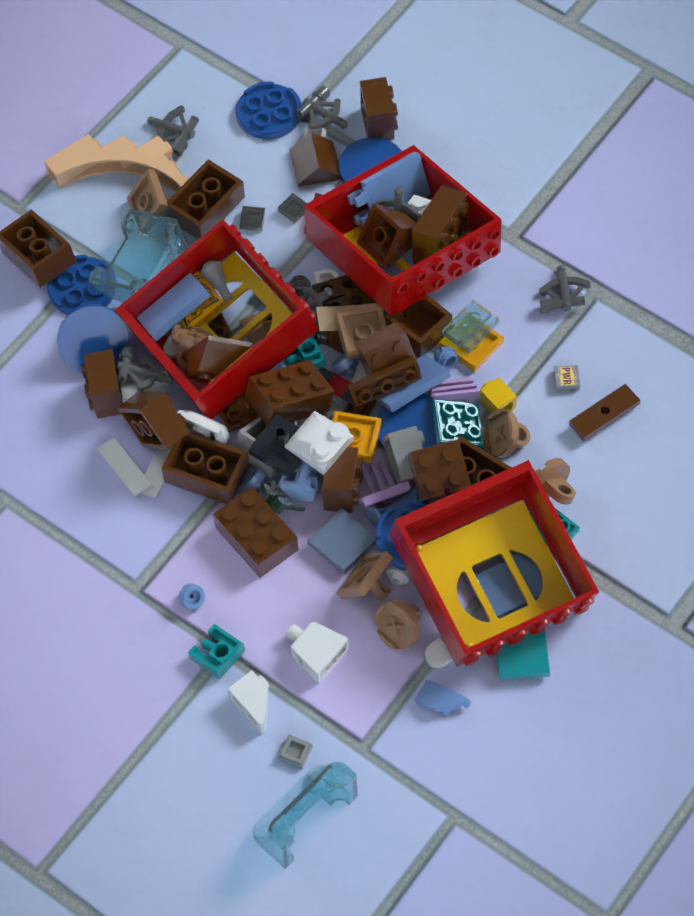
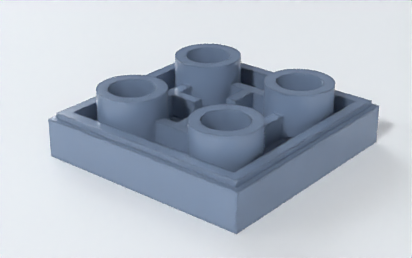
M341 508L308 540V544L345 574L376 543V536Z

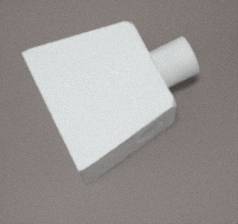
M312 622L305 630L293 624L286 633V637L294 642L291 646L293 659L318 684L321 683L349 650L348 638L316 622Z

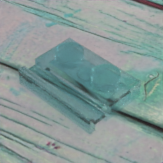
M472 300L443 329L442 335L460 348L466 349V352L469 354L499 323V318L497 316L494 317L490 311Z

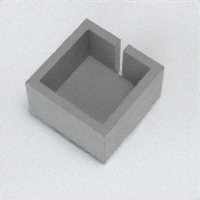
M416 426L389 433L382 439L396 485L414 480L407 454L423 449L422 445L425 444L423 433L421 430L418 431Z

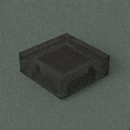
M292 193L278 206V212L293 223H296L305 214L304 205L307 203Z
M243 206L239 223L240 229L262 231L265 208Z

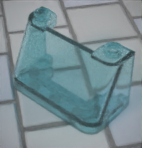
M130 209L121 222V229L125 240L107 270L103 267H96L90 273L88 281L92 288L121 303L125 302L188 249L187 240L177 219Z
M331 762L313 766L253 826L254 840L286 869L294 861V856L290 850L291 845L294 843V824L320 798L325 800L330 806L337 800L345 801L350 805L358 797L357 774L343 762Z

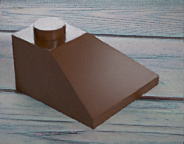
M373 203L357 243L384 268H389L412 248V229L416 222L407 214Z
M210 335L206 336L187 351V377L196 379L199 383L210 382L252 347V342Z

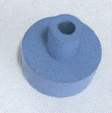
M342 354L332 363L331 367L337 374L345 371L348 376H351L356 371L351 365L355 358L346 360L345 355Z
M256 467L245 476L241 485L246 490L252 486L259 492H263L266 489V485L264 486L265 483L263 482L265 473Z
M193 583L184 585L179 592L180 604L191 610L198 609L205 600L203 588Z

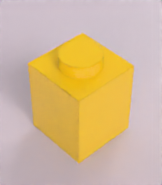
M499 377L493 381H487L481 387L479 402L490 414L499 409L508 411L516 409L517 396Z

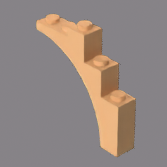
M88 134L44 161L47 175L59 189L69 183L93 175L127 173L143 176L147 169L155 170L159 182L169 187L175 193L189 179L187 175H182L179 172L176 163L173 161L171 145L167 141L164 142L159 136L137 148L136 144L132 140L129 141L124 135L102 147L98 140L94 141Z

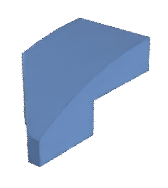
M430 680L425 681L414 699L418 706L435 712L442 711L444 716L450 715V711L462 706L467 708L472 704L463 695Z

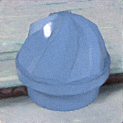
M444 346L436 350L434 360L450 370L457 364L458 355H456V351L452 347Z

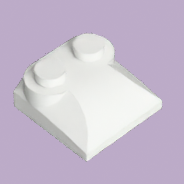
M178 410L177 414L180 413L186 419V427L190 432L227 444L230 434L224 425L194 411Z
M314 411L285 444V448L324 475L351 444L354 436L349 433L346 425L339 422L334 423Z

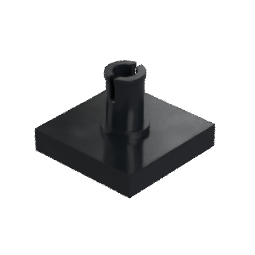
M276 414L248 449L249 454L289 478L303 460L287 450L285 444L300 427Z

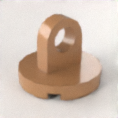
M181 324L173 326L171 337L180 343L176 359L182 368L187 369V362L183 358V353L206 336H213L211 332L191 325L186 326V329L181 328Z
M499 409L495 410L488 417L487 421L490 422L483 431L484 444L487 452L491 453L494 457H508L514 449L522 448L529 443V430L525 425L518 423L513 412Z
M562 458L551 459L545 463L546 467L543 470L539 468L535 472L548 497L553 498L560 504L569 505L576 495L573 487L566 481L570 474V466Z
M399 600L385 602L376 610L374 618L375 624L379 628L377 630L379 637L386 645L393 649L409 648L418 640L420 634L419 619L422 616V611L414 604L408 606Z

